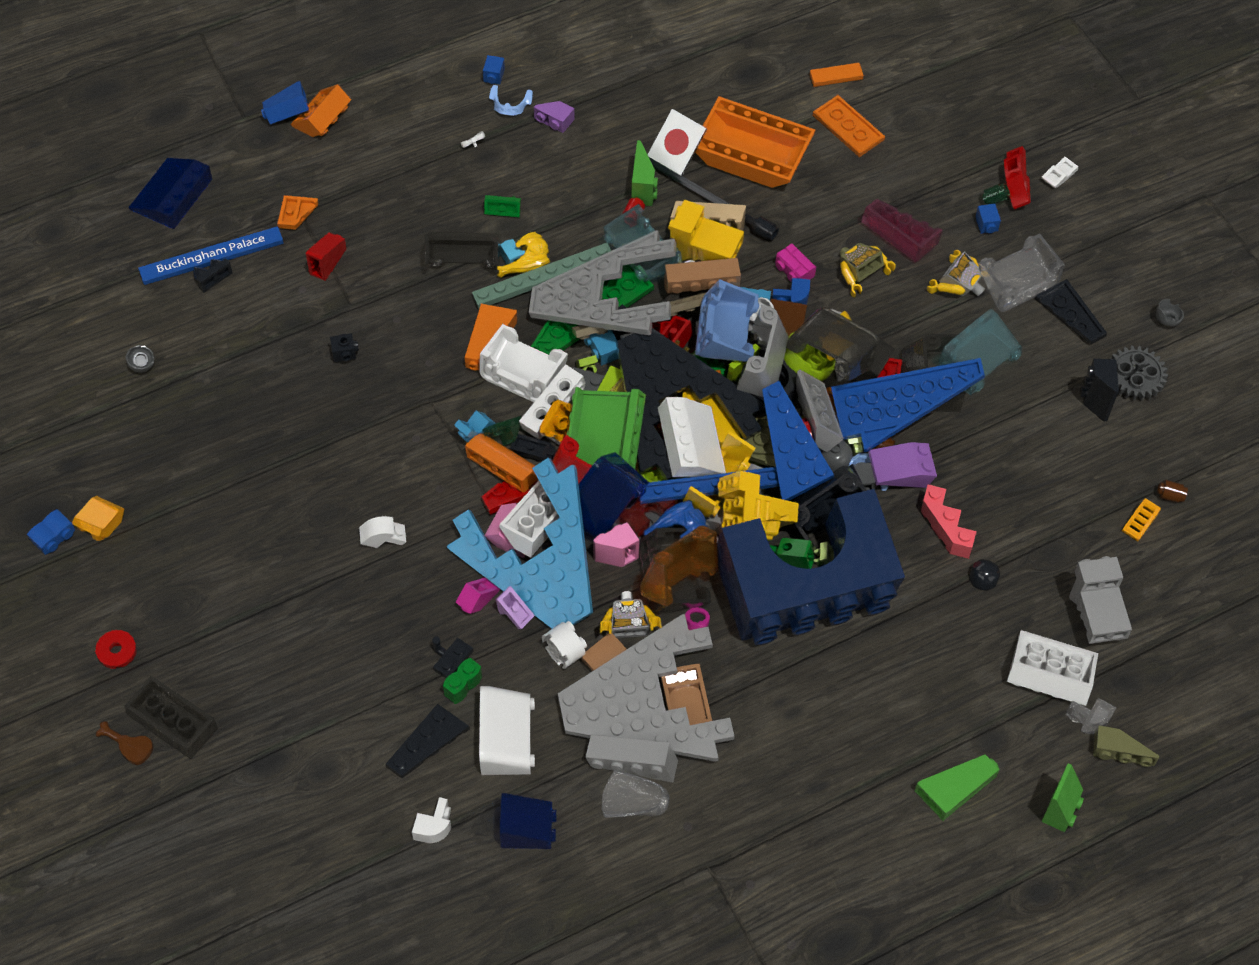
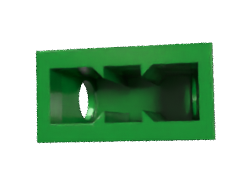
M782 538L779 547L770 545L773 552L787 564L798 568L812 569L814 563L812 541Z

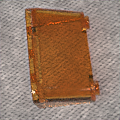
M699 526L656 554L640 584L641 595L667 607L673 603L671 586L689 574L699 577L700 572H709L711 576L717 573V532L706 526Z

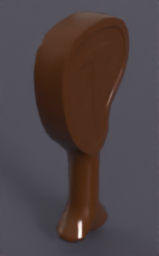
M107 721L101 722L100 729L96 731L97 737L108 736L118 742L121 754L133 765L143 764L152 754L154 746L151 739L146 736L129 737L121 735L112 730Z

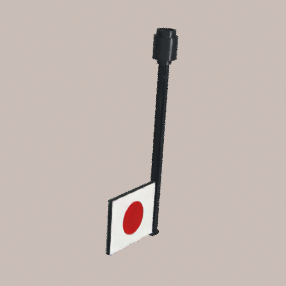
M672 109L647 154L653 167L713 203L730 204L682 176L707 128ZM745 213V221L751 224L754 233L766 240L770 239L772 241L775 239L779 232L776 224L762 216L754 218Z

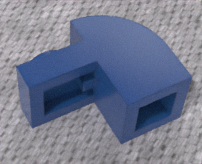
M792 278L791 290L773 289L772 299L807 305L810 279Z

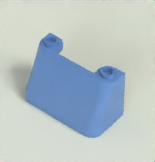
M719 279L704 295L701 302L695 354L703 358L748 361L755 351L753 345L747 343L750 316L759 309V295Z

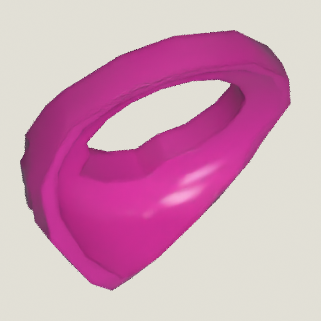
M696 607L689 609L685 613L689 630L704 628L709 625L710 615L705 609ZM699 612L705 616V619L698 623L690 620V615Z

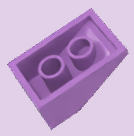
M911 442L873 449L868 452L876 485L927 488V485L937 477L929 443Z

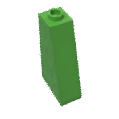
M982 755L919 781L915 792L944 821L994 780L1000 769L993 759Z

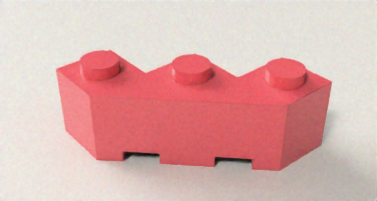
M928 484L921 508L922 515L931 523L932 529L938 538L942 539L946 545L945 548L950 554L969 559L976 531L958 527L961 510L944 506L943 501L946 489Z

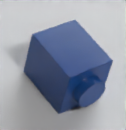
M487 55L483 68L484 82L501 84L505 70L504 58Z
M996 204L978 206L975 217L980 233L998 231L1001 220Z

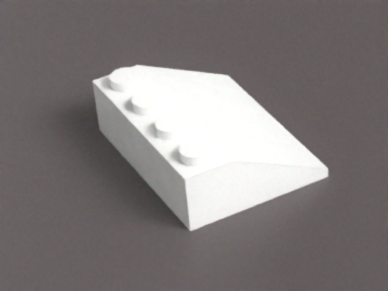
M666 397L658 407L672 477H697L726 473L711 406L685 397Z
M1021 630L1007 682L1086 706L1093 688L1098 653Z

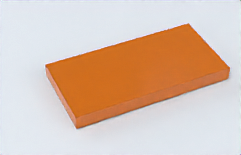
M839 95L813 111L812 116L858 157H861L885 140V136Z

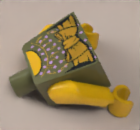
M858 243L850 249L844 247L840 251L842 275L847 284L851 285L850 294L854 298L856 297L854 290H858L860 295L862 293V286L856 284L855 281H862L882 266H885L883 272L886 275H890L891 270L894 271L896 268V264L893 261H887L886 259L888 258L877 246Z

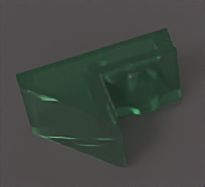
M521 416L482 429L485 436L492 434L493 437L500 435L504 446L515 442L520 428L519 420Z

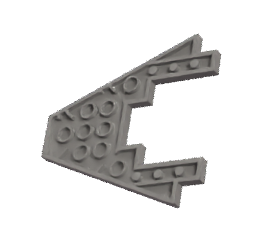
M658 230L532 287L529 307L530 317L604 328L605 330L651 335L652 322L670 320V301L618 310L619 302L617 297L602 300L603 284L605 280L621 278L623 265L676 256L675 239L659 241Z

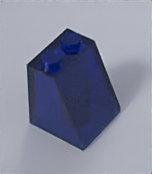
M501 793V848L551 849L552 842H556V829H552V822L557 820V809H553V802Z

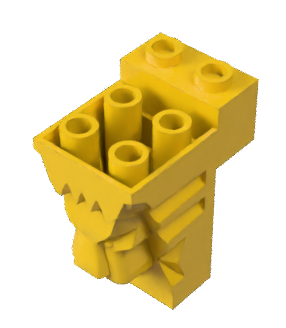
M684 200L682 205L677 207L676 217L671 219L668 227L670 238L675 239L677 243L676 262L736 258L743 244L744 231L704 218L705 206Z
M740 470L721 477L718 482V497L725 498L721 527L760 518L768 541L778 535L780 527L798 521L799 503L759 494L760 475Z

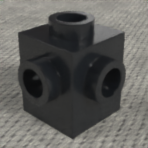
M352 333L330 337L334 362L356 359L355 351H359L357 340H353Z

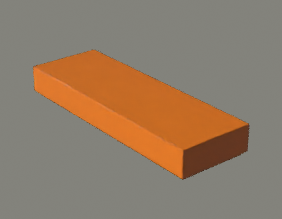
M860 63L813 69L809 73L813 87L862 80L864 76Z

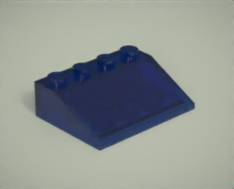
M167 158L128 207L129 210L175 229L212 181L210 166L195 159Z

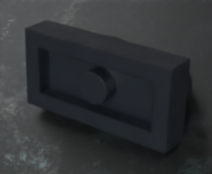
M226 258L222 261L211 259L209 270L200 267H194L193 270L199 289L203 293L233 274L231 264Z

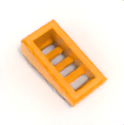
M1145 498L1124 526L1122 532L1139 541L1156 519L1161 508ZM1132 525L1133 527H1135V528H1137L1138 530H1140V532H1137L1136 530L1132 529L1130 526Z

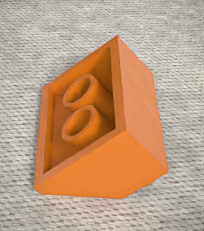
M338 84L322 89L308 104L309 110L300 113L290 125L311 137L323 136L328 131L327 127L337 121L339 113L344 112L348 108L347 104L351 99Z

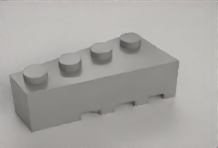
M591 735L586 753L588 763L596 769L603 768L674 782L678 759L671 744L668 742Z

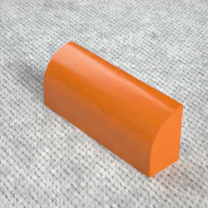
M483 433L474 436L465 445L467 458L523 493L538 480L532 469L536 465Z

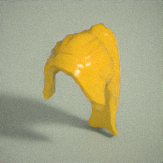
M531 232L518 240L515 246L519 248L525 245L522 248V251H525L524 255L510 264L497 266V270H499L497 276L502 278L510 273H525L550 263L547 257L549 253L548 245L542 236L536 232Z

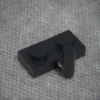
M438 636L433 637V649L442 656L433 666V670L447 678L452 673L457 672L459 665L469 658L474 652L473 647L456 638L446 650L441 646L440 638Z

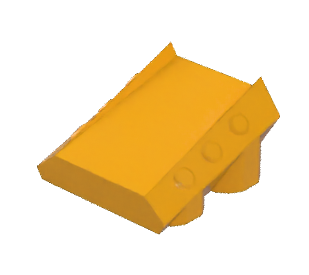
M559 399L553 402L540 425V433L548 437H554L561 442L565 435H567L570 427L569 416L573 404Z
M95 496L74 517L72 524L80 531L91 533L92 538L96 541H101L104 538H108L122 522L124 508Z

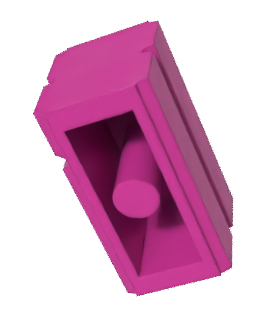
M790 244L776 255L775 265L777 269L784 271L790 282H792V278L812 279L815 276L816 266L793 244Z

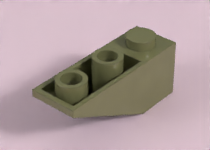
M1099 725L1095 732L1093 756H1097L1100 759H1115L1122 763H1138L1144 767L1155 766L1159 759L1158 754L1120 729Z

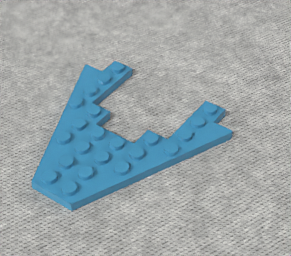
M547 458L532 469L560 517L544 528L553 544L551 547L524 564L521 563L513 549L497 558L472 511L467 510L453 519L461 537L447 545V548L502 591L511 586L531 612L553 629L561 622L566 623L570 621L573 625L577 624L593 613L577 468L572 464L559 473L552 460Z

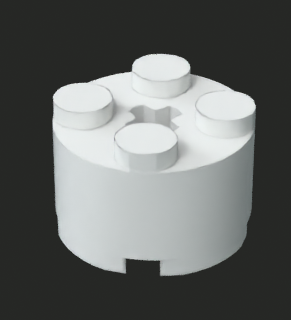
M570 621L566 623L561 622L542 636V641H546L548 644L545 647L547 652L558 665L563 664V669H566L584 656V648L587 647L585 640L582 637H578L574 632L575 628Z

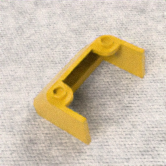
M729 431L721 446L726 473L740 470L746 471L751 465L748 461L756 448L731 431ZM691 486L683 501L691 500L695 509H699L704 517L710 518L711 515L715 517L720 510L719 504L723 498L718 497V495L706 496Z

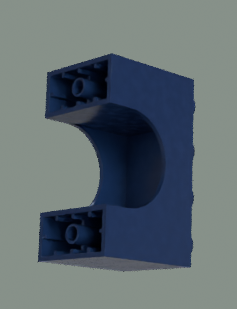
M875 489L836 498L825 523L834 559L818 568H798L781 560L771 549L760 518L721 529L714 556L741 641L753 638L755 645H762L777 639V631L791 628L793 635H799L815 628L814 622L828 618L831 625H837L852 619V611L866 608L868 615H874L890 608L889 601L897 597V590L903 582L905 575Z

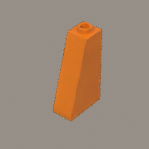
M481 304L465 355L466 368L475 371L480 370V353L502 324L512 328L515 327L517 324V310Z

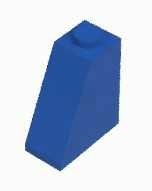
M298 81L262 102L263 109H261L264 119H268L269 123L272 124L308 111L307 96L301 82Z

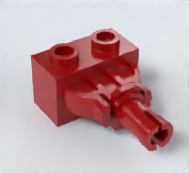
M674 315L670 321L652 322L653 329L681 348H684L692 337L691 321Z

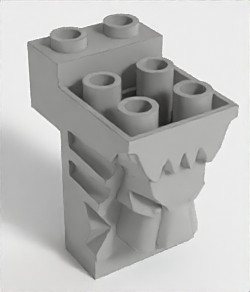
M1105 556L1097 560L1084 559L1078 562L1074 571L1076 581L1069 598L1077 605L1076 609L1081 612L1080 617L1084 621L1089 644L1127 639L1132 631V627L1119 588L1123 575L1118 558Z

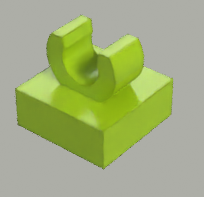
M596 355L577 360L576 365L577 368L583 367V370L590 367L592 372L596 373L597 368L594 363H597L598 360Z

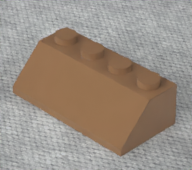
M738 258L665 265L664 288L667 293L707 290L719 279L735 286H740L741 273Z

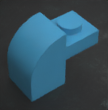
M476 410L468 422L458 419L454 426L459 429L458 435L468 443L478 434L483 433L489 436L497 424L485 413Z

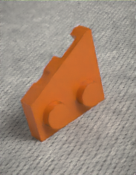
M284 195L277 223L278 228L296 230L318 206V198Z

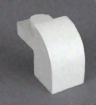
M375 517L359 527L362 545L378 548L385 541L398 545L406 543L405 525L393 522V517Z
M439 797L434 817L417 813L412 830L413 840L435 843L441 841L449 834L451 823L448 819L451 807L448 806L447 799Z

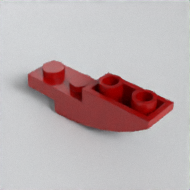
M1021 146L1007 152V158L1004 159L1005 177L1014 209L1031 203L1030 179L1026 174V150Z

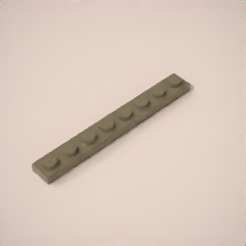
M706 293L671 301V316L677 315L679 311L685 310V312L695 310V307L701 306L702 299ZM584 325L572 327L573 335L579 339L589 338L594 333L600 335L608 332L604 328Z

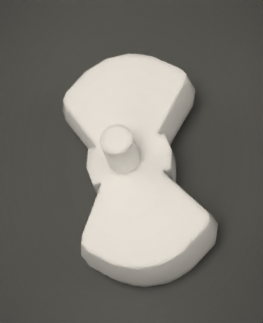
M481 131L469 140L461 142V146L464 148L473 143V146L476 147V141L485 137L484 132Z

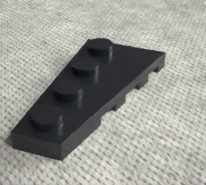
M1067 279L1036 295L1035 299L1089 344H1093L1107 336L1105 329Z
M437 704L388 760L386 767L400 778H404L423 764V761L431 755L437 754L446 744L452 743L456 740L457 736L470 730V727Z

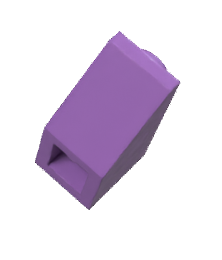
M561 101L538 104L534 106V119L550 126L554 130L564 133L574 121V108Z

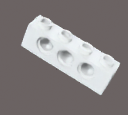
M565 364L519 420L522 429L539 440L546 436L540 433V425L544 419L540 420L539 417L546 416L551 407L550 404L558 399L572 404L575 388L579 387L582 390L585 388L586 383L583 375ZM569 387L567 391H562L563 388Z

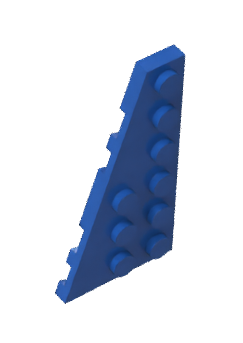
M777 381L762 389L782 500L789 501L834 478V474L781 383Z

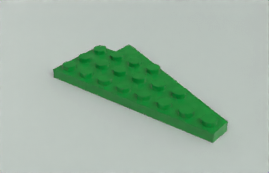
M633 264L623 265L621 278L604 281L602 300L617 297L618 307L622 304L625 307H629L653 291L654 285ZM548 320L531 347L548 355L553 349L563 351L580 340L572 332V327L578 325Z

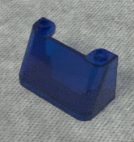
M616 452L598 458L578 484L583 529L585 533L593 538H596L599 534L611 531L614 528L613 524L630 501L636 497L641 498L646 493V487L649 484L643 476Z

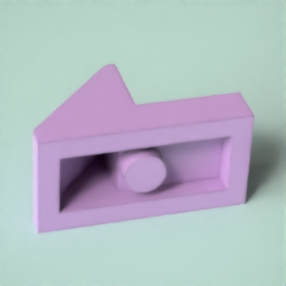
M511 586L496 598L499 613L506 614L518 629H522L535 616Z

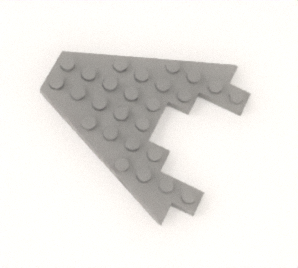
M682 614L559 692L558 698L565 733L590 738L591 735L668 742L677 755L718 761L715 743L734 740L735 737L731 719L725 718L690 725L686 707L665 710L658 677L677 674L674 655L713 648L709 627L688 630L685 614Z

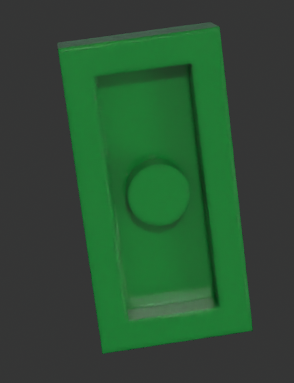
M485 195L484 214L520 217L521 198Z

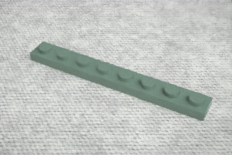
M604 243L472 292L478 309H480L481 304L492 305L531 291L532 287L610 252L611 249L608 243Z

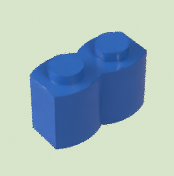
M56 509L47 515L42 522L35 525L27 533V536L46 555L54 552L60 542L69 539L73 535L75 528Z

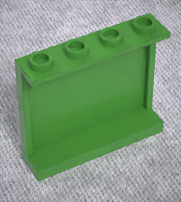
M576 387L575 393L572 396L573 407L569 416L570 427L567 431V435L575 439L579 444L576 457L594 467L635 469L646 394L639 389H632L631 392L587 391Z

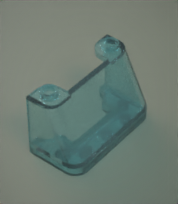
M637 204L604 226L605 235L603 237L608 244H612L617 249L655 230L650 225V220L642 216L644 210ZM676 247V256L629 265L633 268L636 277L640 281L647 282L665 276V265L682 263L681 252Z
M990 309L944 347L938 366L981 358L986 377L1006 359L1016 361L1022 355V346L1000 316ZM985 378L965 391L969 395H972L975 391L979 392L985 385Z

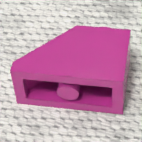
M487 578L468 582L462 589L456 603L466 613L471 614L480 611L500 591V588Z

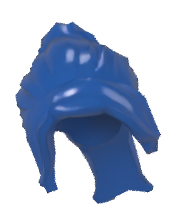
M687 500L667 509L652 526L644 530L643 536L649 538L663 528L682 525L686 530L679 533L678 537L683 542L706 534L708 526L706 525L703 513L699 509L694 508L691 500Z

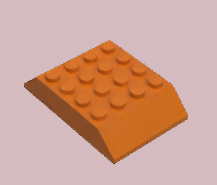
M718 96L703 124L707 131L695 153L708 166L774 188L790 183L816 130Z

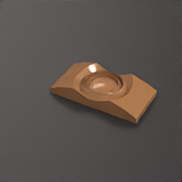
M700 664L677 667V674L661 677L667 710L686 707L690 725L712 721Z

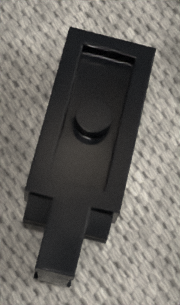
M518 433L515 435L510 450L518 455L539 461H544L547 458L552 460L557 451L556 447L550 442Z

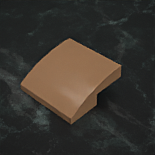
M608 633L588 649L585 655L581 657V660L594 671L627 649L613 633Z

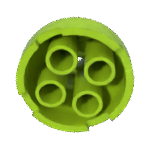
M795 331L790 334L784 356L786 364L796 373L798 370H802L821 382L826 380L832 374L838 362L835 359L832 361L827 359L817 335L811 337L804 334V331Z

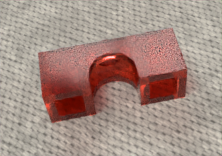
M638 498L630 509L626 508L622 511L619 524L622 525L627 522L639 538L643 535L644 530L650 526V520L645 516V513L654 511L662 516L667 509L678 504V499L640 504Z

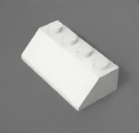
M538 480L500 523L499 527L514 549L531 558L548 538L544 528L560 517Z

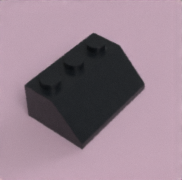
M1094 358L1091 366H1088L1087 376L1084 377V386L1080 388V397H1083V403L1102 421L1107 422L1119 392L1116 359Z

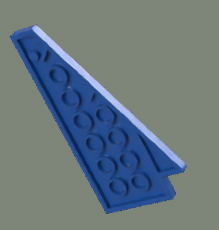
M981 358L833 386L831 390L843 438L846 440L861 437L864 452H868L985 378Z

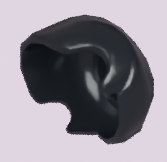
M981 559L972 565L969 580L974 587L980 590H990L996 587L1000 577V570L997 564L991 560Z

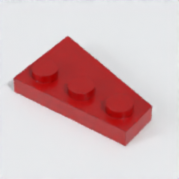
M506 481L498 483L481 496L482 502L489 514H493L499 510L501 505L519 503L538 481L525 493Z

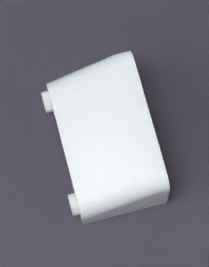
M502 324L480 353V375L485 380L535 402L565 366L568 354L560 349H553L549 355L519 342L516 330Z
M480 686L479 758L481 775L531 774V767H535V755L530 754L531 710H535L534 698L530 697V694L491 686Z

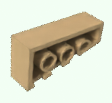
M683 201L675 202L670 221L675 219L676 209L682 205ZM693 202L705 206L704 218L743 231L746 205Z

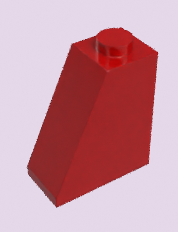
M329 232L307 250L306 259L310 275L324 281L327 280L346 251L345 238Z

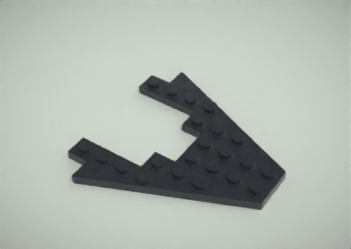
M652 328L651 335L632 333L617 341L616 347L624 391L631 392L632 389H639L646 394L637 453L640 474L657 467L665 480L675 478L672 477L666 444L654 426L661 423L658 412L660 402L664 401L666 397H672L687 388L699 403L714 395L745 440L761 432L762 428L753 415L765 409L763 402L747 392L737 390L735 383Z

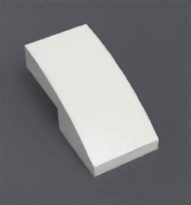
M1064 157L1056 166L1053 165L1041 179L1053 188H1057L1078 170V166Z

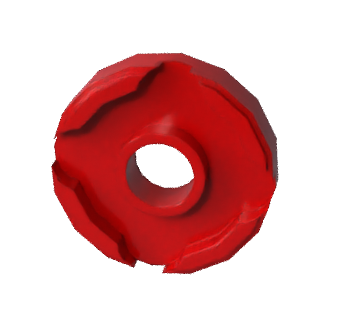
M112 630L105 633L99 638L95 650L99 662L110 669L127 666L133 661L137 651L134 638L128 632L122 630ZM120 646L121 650L118 653H112V648Z

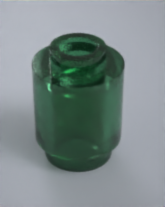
M999 183L985 189L982 198L985 204H997L1006 200L1010 196V191L1005 183Z

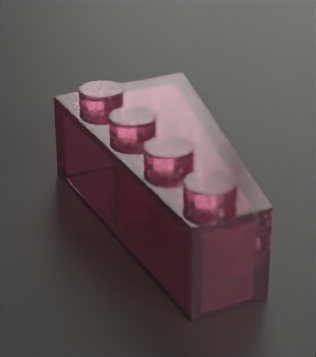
M879 199L874 200L865 208L861 222L912 260L917 262L938 245L942 229L938 227L934 229L923 220L919 222L908 213L898 212V208Z

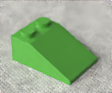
M637 140L632 178V198L641 199L645 206H653V199H657L658 189L655 188L658 185V178L655 177V169L642 142Z
M1069 763L1057 784L1042 819L1043 823L1063 832L1066 831L1068 826H1073L1077 817L1073 813L1075 809H1080L1084 800L1081 797L1083 788L1072 765Z

